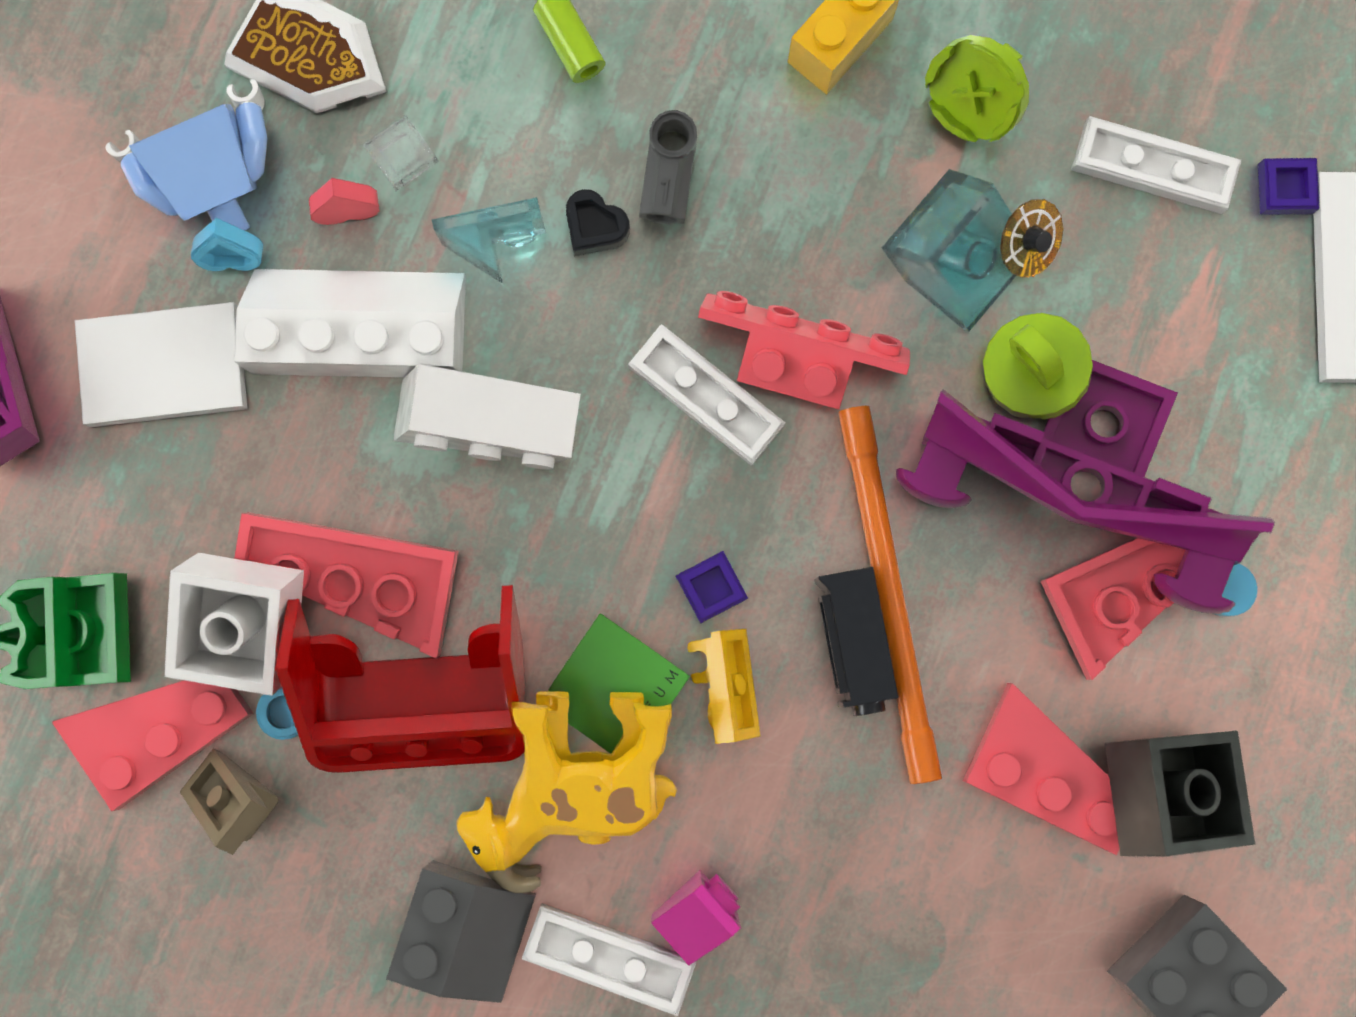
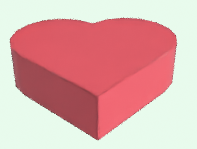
M331 178L309 198L311 220L318 224L333 225L347 220L372 218L379 213L377 191L365 184Z

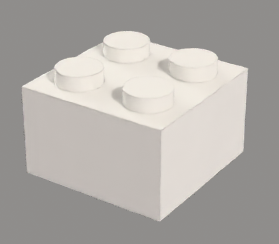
M199 552L170 571L164 677L273 696L281 688L275 668L287 602L290 599H299L302 604L304 570Z

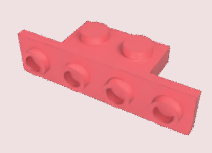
M718 291L716 295L707 293L700 307L698 318L750 332L737 377L738 382L840 409L854 361L904 375L908 373L910 349L902 347L903 343L900 340L889 335L876 333L872 334L870 338L850 332L851 328L844 323L829 319L820 320V323L799 318V313L795 310L779 305H770L768 309L747 304L748 300L744 296L729 291Z

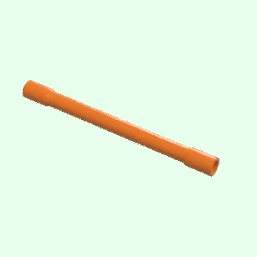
M868 405L851 407L839 411L838 415L846 456L851 463L870 566L874 569L898 693L896 701L902 726L901 741L910 784H920L942 779L934 733L928 722L877 460L878 446L871 410Z

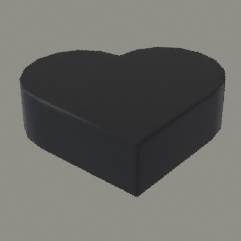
M590 189L579 190L569 197L566 204V216L574 256L615 249L627 241L630 235V222L627 214L621 208L615 205H606L603 198L597 192Z

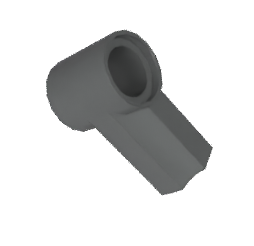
M667 110L653 120L649 130L650 142L639 217L655 223L669 225L684 224L693 160L696 152L697 127L693 119L686 113L678 110ZM675 131L681 133L686 138L687 144L677 151H670L660 145L659 138L667 132Z

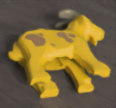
M539 691L536 693V705L526 702H512L514 722L523 734L525 751L523 771L513 790L506 817L499 814L494 815L492 801L490 797H486L481 808L462 812L456 821L458 833L476 863L502 889L516 894L528 893L541 886V879L536 876L541 872V866L520 865L517 862L536 843L549 834L576 835L583 843L598 845L609 842L611 836H632L646 827L652 820H655L662 811L665 800L669 796H676L677 788L671 779L664 775H655L654 773L656 762L666 747L667 732L672 718L671 704L647 706L644 705V695L642 692H610V707L614 715L622 723L623 735L612 754L601 751L570 752L568 745L569 692Z

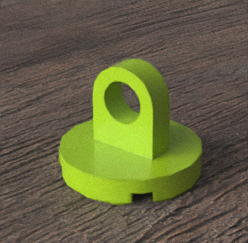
M969 35L953 40L931 60L925 76V89L929 87L932 99L928 103L933 115L947 131L962 140L977 142L979 139H990L988 142L1001 139L1022 120L1029 104V82L1020 63L1023 56L1007 42L1002 45L989 37Z
M1036 313L1019 316L998 330L988 343L983 367L986 387L999 406L1013 416L1025 419L1027 417L1033 419L1041 418L1043 420L1056 418L1076 406L1088 390L1093 363L1090 345L1079 328L1063 317Z

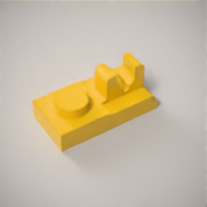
M735 629L710 632L711 638L689 642L687 645L688 652H703L707 658L706 670L692 673L691 680L695 684L710 683V688L708 689L710 702L707 715L709 724L714 730L715 744L761 737L747 630Z

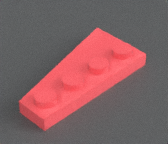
M250 512L241 514L234 559L304 570L302 596L324 605L325 609L338 615L348 616L374 628V631L391 639H399L419 648L420 652L437 659L441 656L458 550Z

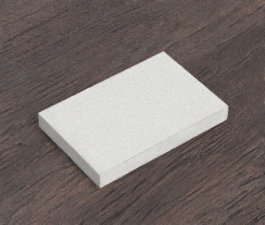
M234 302L75 320L83 425L98 427L248 409L244 368L234 362L238 305Z

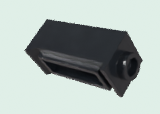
M873 567L817 577L814 579V582L825 594L818 599L836 694L844 693L845 700L837 701L838 707L846 708L852 706L853 716L886 711L884 701L898 698Z

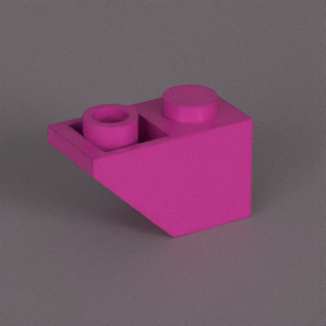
M699 870L652 914L651 924L689 966L734 936L741 929L737 910L741 908L737 902L739 898L718 874H715L709 880Z

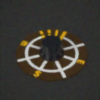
M1031 199L1020 205L1009 217L1002 232L1000 246L1003 263L1009 272L1021 278L1034 277L1044 271L1055 259L1062 243L1064 229L1061 214L1054 204L1045 199Z

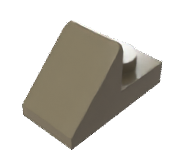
M214 748L180 791V794L215 847L232 855L243 841H248L252 838L279 801L275 793L222 752Z

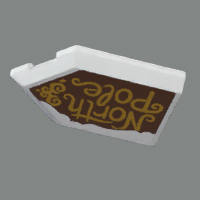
M256 0L226 52L224 64L226 68L249 80H256L257 84L317 114L337 108V104L362 96L370 98L387 92L365 22L322 0Z

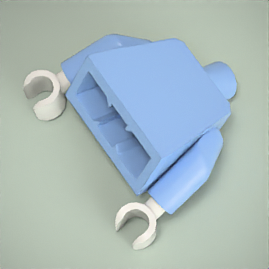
M250 80L253 89L246 97H238L233 84L227 87V94L236 111H234L231 104H222L143 140H140L130 130H126L125 134L129 137V145L123 151L112 142L107 143L106 151L121 163V168L134 194L167 216L179 215L183 221L207 211L211 221L219 218L242 230L251 228L236 198L256 190V181L260 179L265 170L268 139L262 113L265 99L256 80Z

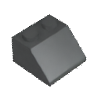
M434 860L422 868L386 980L438 997L501 1003L536 893L516 894L502 889L492 879Z

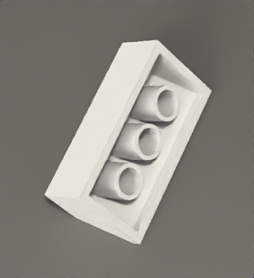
M254 269L237 307L234 362L249 373L257 375L404 378L418 364L462 372L465 273Z

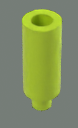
M537 0L533 7V12L574 83H581L600 73L605 67L606 62L571 0Z

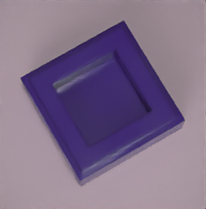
M1264 158L1258 164L1260 215H1312L1319 210L1317 158Z
M724 551L675 576L700 624L748 599Z

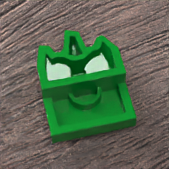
M127 573L17 580L0 595V606L10 612L11 622L0 624V650L7 651L11 655V663L0 671L1 684L21 689H38L131 682Z

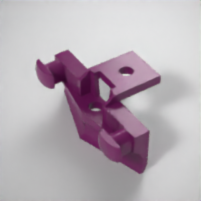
M1092 360L1093 370L1087 392L1074 408L1056 418L1048 419L1044 430L1040 431L997 413H994L991 421L979 418L942 389L922 441V445L926 447L915 473L903 468L896 469L897 480L903 489L913 497L927 504L942 508L967 506L972 501L971 497L956 490L966 464H973L978 470L985 471L1070 522L1185 549L1175 578L1161 573L1154 574L1155 586L1170 601L1196 612L1211 614L1226 613L1235 606L1236 603L1221 597L1234 565L1242 562L1250 546L1261 532H1272L1275 522L1272 518L1220 513L1208 508L1212 499L1208 496L1162 478H1158L1156 481L1145 478L1178 392ZM1102 410L1113 413L1120 425L1117 435L1102 437L1095 433L1091 426L1092 414ZM1088 472L1097 477L1101 485V492L1096 500L1084 501L1072 492L1071 480L1075 474Z

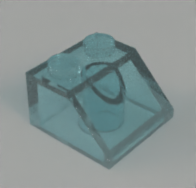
M951 169L944 174L882 246L883 251L904 281L962 329L967 331L974 327L1023 269L1013 258L1007 263L1005 262L1011 256V236H1005L1006 231L1007 234L1008 231L1013 232L1017 221L995 185ZM1018 225L1015 233L1021 234L1024 237V233ZM1014 237L1013 251L1015 252L1020 247H1023L1015 256L1019 262L1024 264L1029 251L1023 246V237Z

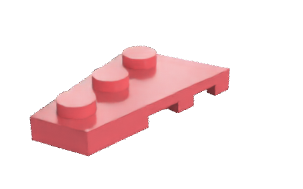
M1135 538L1040 581L1086 680H1093L1106 668L1105 665L1124 647L1129 646L1143 633L1142 630L1165 608H1169L1174 603L1161 594L1155 586L1154 574L1161 573L1175 578L1185 549Z
M183 680L52 721V724L110 810L116 811L120 810L254 713L236 689Z
M1007 683L963 781L1101 849L1117 855L1119 852V842L1109 776L1013 683Z

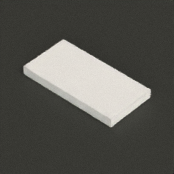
M1318 172L1319 210L1313 213L1319 383H1356V172Z

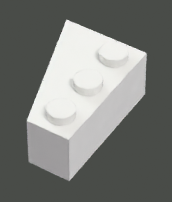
M418 364L402 380L393 441L414 444V447L431 451L445 452L447 448L469 451L468 456L484 460L500 461L501 455L522 458L521 465L552 470L554 469V462L559 463L572 458L580 394Z

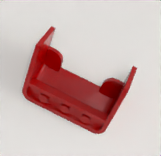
M513 585L502 586L500 624H488L474 630L468 638V655L444 656L437 659L429 657L363 662L359 648L351 640L337 634L311 636L300 600H288L275 669L307 761L319 770L341 773L506 762L520 757L525 751L523 734L514 722L512 702H526L523 642Z

